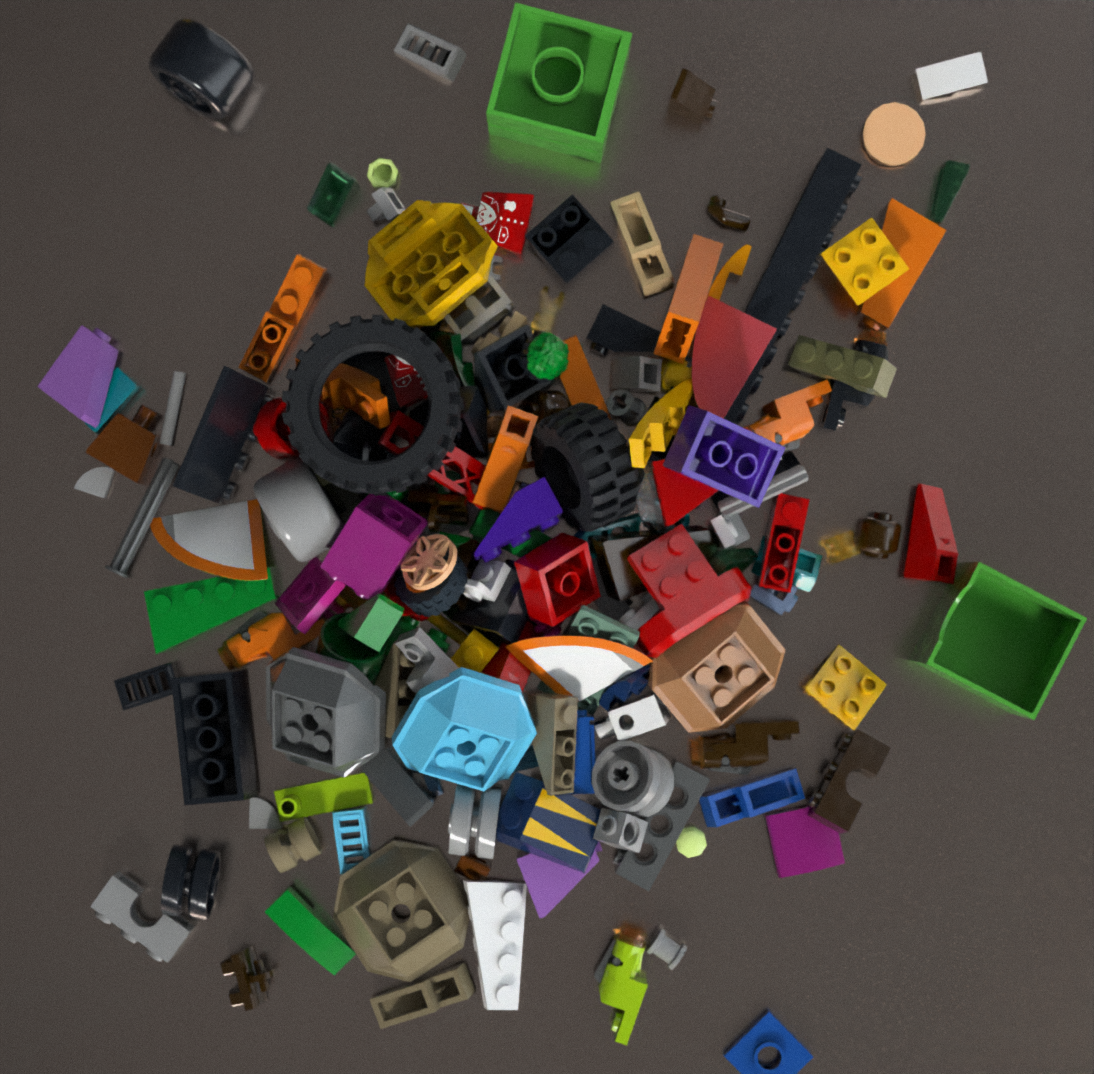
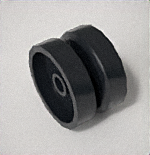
M173 845L168 857L162 886V914L181 916L188 903L190 918L209 920L219 886L220 851L202 849L195 860L192 847Z

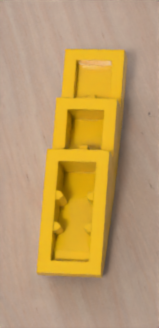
M687 378L671 389L639 421L629 438L632 467L645 468L652 451L665 452L672 436L676 435L688 406L698 408L693 392L692 378Z

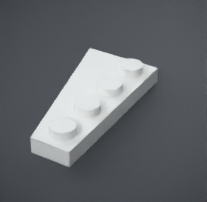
M463 880L469 906H467L469 919L472 921L474 950L477 952L479 964L477 968L484 1008L487 1010H518L527 885L523 881Z

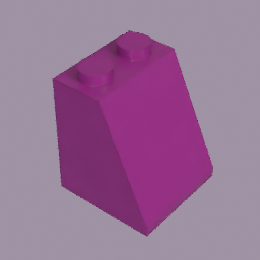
M369 493L354 509L320 567L327 571V574L332 579L342 581L354 589V592L359 597L370 600L378 593H383L401 566V563L427 527L428 521L387 493L384 496H375Z

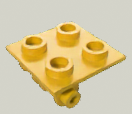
M872 217L820 254L857 306L909 270L906 263Z
M838 644L815 677L811 678L804 687L809 696L812 695L822 704V707H826L831 714L833 713L844 722L845 726H849L854 731L887 684Z

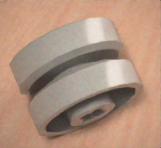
M630 740L617 741L607 746L597 757L592 769V786L596 797L603 805L635 817H649L659 812L669 801L674 789V773L670 762L662 753Z
M457 784L454 804H451L448 834H450L449 854L465 856L469 852L471 837H476L475 854L477 858L493 859L501 789L488 788L482 791L480 807H475V789Z

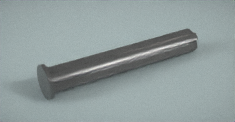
M168 458L161 460L110 566H105L106 569L125 578L129 577L126 573L179 467L176 462Z

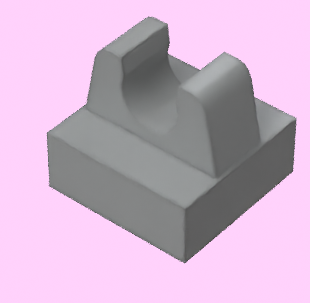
M381 187L371 194L376 203L366 212L373 222L376 220L380 222L385 218L388 221H392L406 209L392 187Z

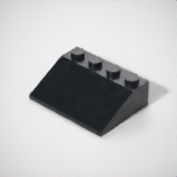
M224 366L173 487L224 505L225 500L230 501L237 487V483L233 482L238 470L243 472L249 459V454L246 453L250 442L255 443L257 440L253 432V425L261 408L267 402L274 399V396L271 395L273 389Z

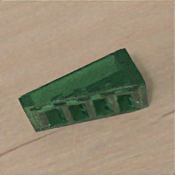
M947 160L940 166L929 220L939 225L945 219L970 170V164Z

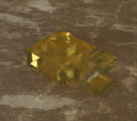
M545 286L542 289L540 304L544 310L542 313L536 312L530 330L540 332L551 331L557 311L563 305L564 292L561 291L556 300H551L547 297L549 287Z

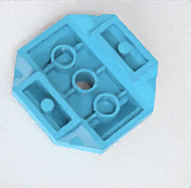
M460 667L449 673V677L434 681L417 692L392 735V745L407 769L485 791L496 782L510 778L537 735L536 726L520 685Z

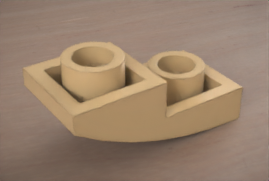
M515 311L512 318L507 315L498 329V332L502 334L500 338L525 325L527 318ZM488 332L485 338L480 336L473 346L471 353L478 352L500 338Z

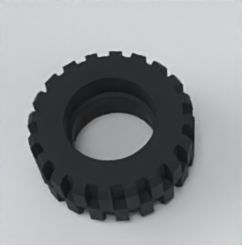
M581 402L545 417L536 424L530 440V446L532 447L531 457L535 463L534 470L539 479L546 478L563 510L561 519H565L566 523L571 527H575L576 530L592 532L633 511L638 502V492L640 491V483L637 481L639 476L638 469L632 467L630 451L626 444L627 440L623 434H620L617 424L614 420L608 418V414L604 410L598 409V406Z

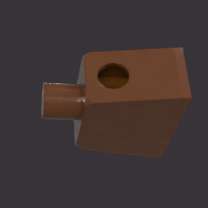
M142 404L133 419L118 413L91 443L85 453L130 480L143 485L160 442V436L149 430L158 413Z

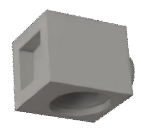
M601 808L593 839L615 848L640 853L648 822L628 813Z

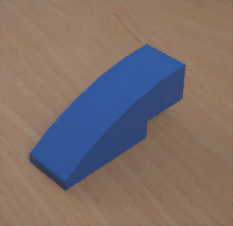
M793 768L704 794L700 797L699 801L707 827H719L742 818H751L803 800L805 796L797 769Z

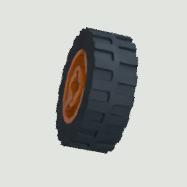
M448 548V550H447L445 556H443V558L446 560V562H447L448 556H449V548ZM457 556L456 564L450 575L442 583L428 590H417L411 587L405 581L400 567L396 573V581H394L396 595L412 611L420 616L421 614L425 617L439 615L441 612L450 609L459 600L460 595L463 594L465 584L468 581V571L464 566L465 563ZM436 573V574L430 576V578H429L428 580H430V579H432L433 577H435L438 573Z

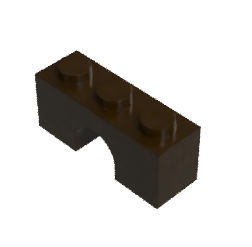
M859 729L850 732L849 735L845 733L837 746V750L840 753L836 761H830L822 777L826 780L821 790L816 789L808 802V806L812 807L808 816L840 834L849 832L863 803L849 795L846 789L847 777L851 772L860 773L867 778L877 776L891 747Z

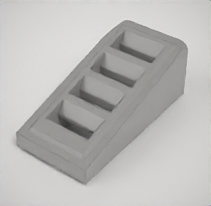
M407 23L393 50L406 59L452 82L455 80L466 58V53L461 47L410 23ZM416 35L419 39L413 51L410 52L408 49ZM426 42H430L424 56L421 57L420 54ZM439 47L441 51L434 63L432 59Z

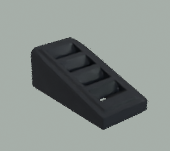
M175 661L114 680L123 711L173 695L171 678L180 677ZM160 672H165L170 689H164ZM153 675L158 693L153 694L148 676ZM142 679L147 694L146 697L142 698L136 680ZM129 682L136 699L131 702L125 688V684Z

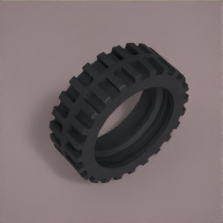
M373 314L372 319H363L360 315L350 317L351 322L343 325L336 321L328 325L331 330L323 336L316 333L310 338L313 342L311 347L306 352L302 349L299 350L295 356L299 360L295 370L289 369L286 378L290 381L288 391H282V401L286 403V413H282L284 424L290 430L288 438L291 445L297 448L300 453L299 457L316 474L332 484L350 490L353 493L362 495L370 493L375 496H384L386 492L396 491L400 493L408 490L407 486L416 482L420 485L427 480L426 475L433 469L438 471L444 464L442 459L448 451L452 453L456 446L453 442L456 433L461 432L463 423L460 420L461 410H464V402L459 390L461 385L454 373L453 366L435 342L429 339L423 331L417 327L414 329L408 326L403 320L395 318L392 321L385 319L383 315ZM365 352L390 353L408 362L422 378L428 395L426 423L416 441L405 451L392 458L380 461H364L350 457L340 451L329 440L323 429L319 414L321 391L331 372L346 359Z

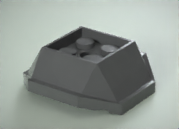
M293 647L281 656L273 659L266 666V720L271 728L272 749L285 754L288 761L346 777L379 754L385 747L386 692L377 685L373 686L368 678L352 663Z

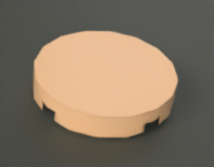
M893 102L882 104L871 112L864 122L861 137L870 158L881 165L895 167L905 164L917 156L923 147L926 133L924 122L914 109L908 105Z

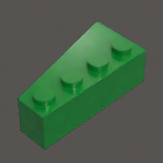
M267 567L268 579L245 581L220 576L144 591L155 653L159 654L168 651L207 631L277 600L280 595L274 567Z

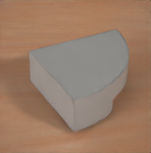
M110 467L93 468L79 478L74 489L106 499L115 470Z
M257 796L250 798L249 829L282 828L278 812L269 802Z

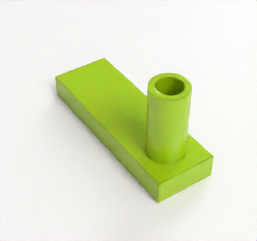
M364 772L274 791L280 822L374 803L370 779Z

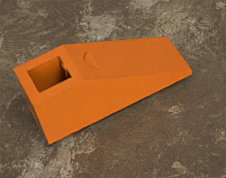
M509 405L507 406L473 500L474 504L502 513L529 446L538 416Z

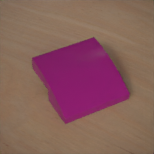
M810 806L791 808L765 815L779 878L845 864L839 833L808 816L812 808Z

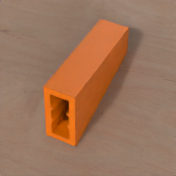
M893 198L884 207L879 228L906 263L909 270L859 305L857 316L863 319L861 324L874 332H878L879 329L884 332L889 328L946 232V229Z
M693 234L653 354L684 364L702 315L723 243Z

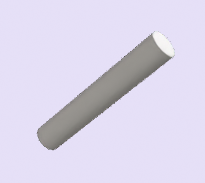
M173 372L159 444L172 446L186 373Z

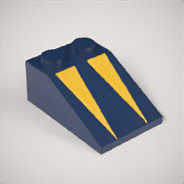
M516 772L498 812L496 839L498 842L585 873L598 843L593 837L601 810L568 793L547 795L543 781Z

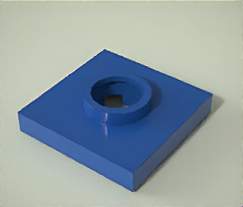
M769 1010L723 1053L724 1057L741 1074H797L813 1058V1055ZM764 1047H775L780 1052L781 1060L772 1069H765L758 1062V1053Z

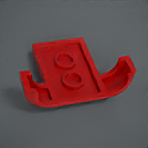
M682 524L632 553L627 558L662 611L637 629L640 632V636L636 643L644 655L657 659L681 639L743 601L748 602L750 599L752 587L740 569L736 567L717 576Z

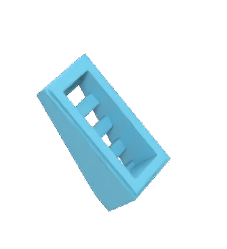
M365 807L332 812L340 874L358 864H346V858L363 856L365 859L371 855ZM358 819L359 825L342 827V821ZM360 831V837L348 839L343 837V833ZM362 844L361 850L345 851V845Z

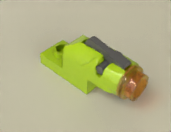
M623 926L621 932H617L616 939H613L594 973V977L599 982L601 1002L622 1010L621 1013H615L610 1030L615 1031V1042L627 1046L648 986L647 979L636 976L637 973L640 974L642 957L647 946V942H645L647 934L635 928Z

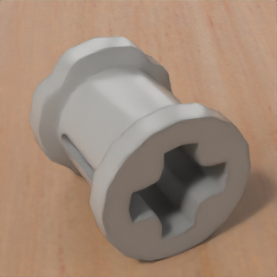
M625 389L615 390L608 398L607 409L610 414L620 417L628 425L638 424L646 414L645 403L639 398H634ZM617 399H620V400L623 401L624 403H623V404L619 403V402L617 401ZM631 410L637 413V415L634 416L633 414H631Z
M660 928L649 942L645 952L648 954L654 953L668 963L667 967L673 970L684 956L687 946L685 944L679 945L666 936V931Z

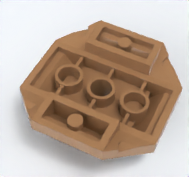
M743 601L672 645L657 659L650 657L653 662L649 663L651 667L648 675V686L688 733L726 729L775 687L786 649L753 608ZM724 665L722 671L715 674L717 668Z

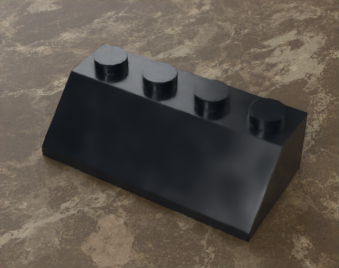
M245 670L171 678L184 806L242 801L258 796Z

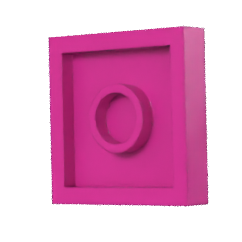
M318 557L308 562L274 603L289 621L304 634L309 631L321 615L326 619L334 616L333 612L329 609L337 614L343 613L344 609L334 599L344 589L346 584L332 579L327 574V571L320 567L323 561Z

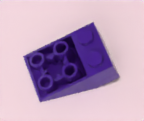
M545 477L515 492L474 552L476 561L483 559L487 563L502 554L500 548L510 543L515 548L530 540L531 536L529 533L539 528L541 533L558 525L560 522L558 518L561 517L563 510Z

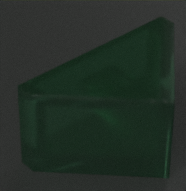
M329 162L307 210L333 227L360 190L357 180L332 162Z

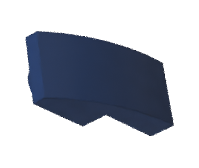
M647 664L616 681L605 691L598 704L609 711L616 703L622 705L633 693L636 696L639 695L649 682L646 677L651 666Z

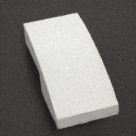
M981 52L916 69L923 100L988 83Z

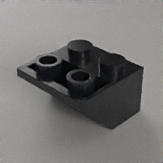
M573 194L525 235V238L544 264L566 289L614 247L613 239Z

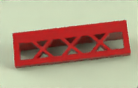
M399 410L389 413L390 425L386 426L378 442L379 446L395 456L409 448L424 428L423 425ZM393 432L408 441L409 446L399 448L391 443L389 440ZM455 446L452 453L447 452L442 462L459 473L461 479L452 481L447 478L443 465L438 472L433 469L427 476L459 496H466L467 501L474 504L475 495L472 493L469 480L479 485L485 465ZM463 482L464 488L458 485V483ZM474 504L475 506H477L478 508H480V509H482V510H485V509H486V508L483 507V506Z

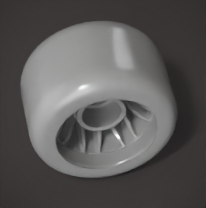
M300 457L287 461L261 477L254 484V494L265 513L264 516L278 539L283 541L297 561H310L333 546L345 523L340 517V512L331 497L321 486L310 466L305 464Z

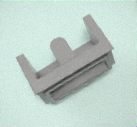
M492 275L489 276L488 282L493 287V290L480 300L475 296H469L465 300L468 309L456 319H453L449 314L444 317L455 333L461 334V341L465 345L468 342L470 344L509 315L515 306Z

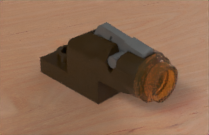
M778 719L733 722V736H729L728 732L712 737H698V740L690 741L691 766H699L700 769L707 768L709 771L748 775L753 766H759L769 760L768 735H773V740H791L792 734H800L799 720Z

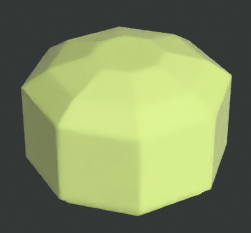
M379 157L369 164L367 177L376 189L392 187L397 182L399 172L392 160Z
M694 825L684 827L676 841L677 850L688 858L701 855L707 846L704 832Z

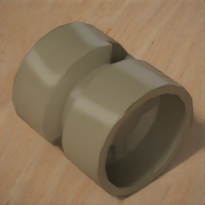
M305 816L288 824L287 831L280 828L264 836L267 851L280 873L296 867L299 859L308 861L322 854L318 837Z

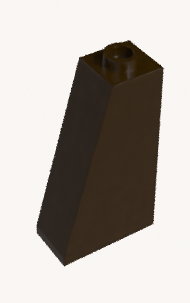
M699 525L684 526L709 564L720 559L717 550L719 542L712 530ZM675 527L601 534L590 537L607 596L622 602L647 591L627 558Z

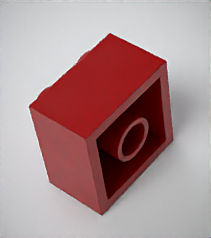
M562 532L514 561L529 617L552 627L579 611L582 605L587 606L601 597L588 543L585 540Z

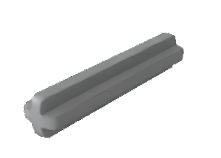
M797 465L773 476L763 501L807 482L809 478L805 468L802 465ZM732 496L718 502V508L724 518H729L753 506Z

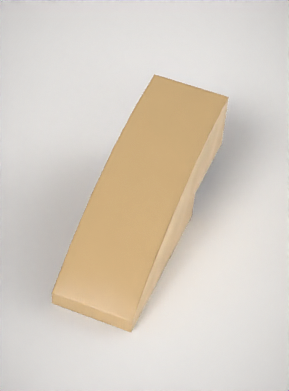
M638 191L611 201L612 212L644 297L673 288L672 273L640 192Z

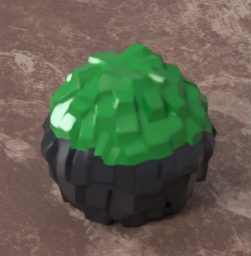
M534 331L533 335L524 341L519 353L520 367L524 370L525 374H528L531 380L535 379L539 383L554 381L567 369L569 362L567 360L569 353L568 345L558 336L553 335V333Z

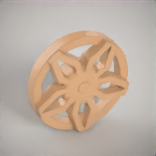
M442 534L418 538L417 543L401 563V570L405 581L417 590H428L436 587L452 572L457 561V548L447 536ZM448 548H449V556H448V560H447V562H446V560L443 558V556H445V554H446V552H447V550H448ZM438 573L435 577H433L432 579L428 580V579L430 578V576H432V575Z

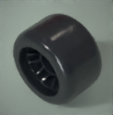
M180 19L171 26L151 54L148 63L152 75L167 91L188 107L215 120H221L230 115L254 80L252 65L234 45L214 30L191 19Z

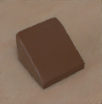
M468 852L465 856L460 857L454 871L470 880H485L492 865L490 862L477 858L476 855Z

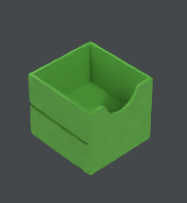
M515 2L486 111L489 134L601 163L615 105L629 59L632 33Z
M959 562L955 571L954 585H947L909 660L1011 714L1035 720L1087 618L981 562Z

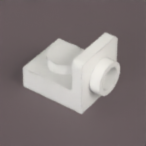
M738 513L729 518H724L720 515L709 522L708 526L715 533L722 553L750 539V535Z
M480 559L471 579H468L465 584L463 594L476 602H481L482 599L495 602L511 568L505 562L491 560L485 563L483 559Z

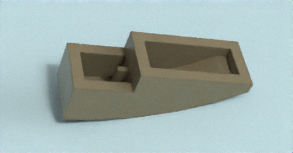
M463 962L388 990L369 1000L380 1029L434 1013L442 1007L467 1000L476 992L467 965Z

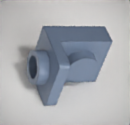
M756 584L751 585L750 598L777 615H782L784 611L789 613L798 600V596L795 595L798 588L794 585L791 587V592H784L780 599L776 597L779 593L777 590L759 587Z

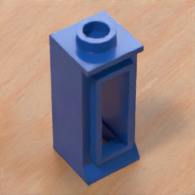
M577 710L574 793L568 794H595L592 786V769L595 764L594 723H589V720H594V715H587V710Z

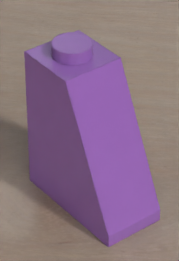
M81 325L37 387L76 417L96 428L100 423L119 350L109 344L112 338L96 327L92 332Z
M599 841L585 873L528 852L517 855V862L539 918L545 917L599 862L597 853L603 851Z

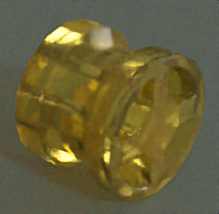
M853 529L823 540L824 545L831 551L830 560L832 564L862 553L860 547L854 543L853 538L855 534Z

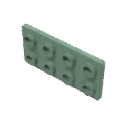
M582 605L579 611L572 616L562 636L601 638L633 648L640 636V632ZM540 680L537 687L540 691L555 693ZM611 684L579 701L578 709L587 710V713L593 715L599 707L598 703L602 695L610 688Z

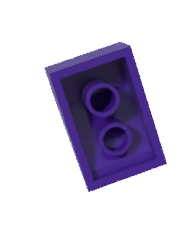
M689 405L663 466L759 508L785 447L711 412Z

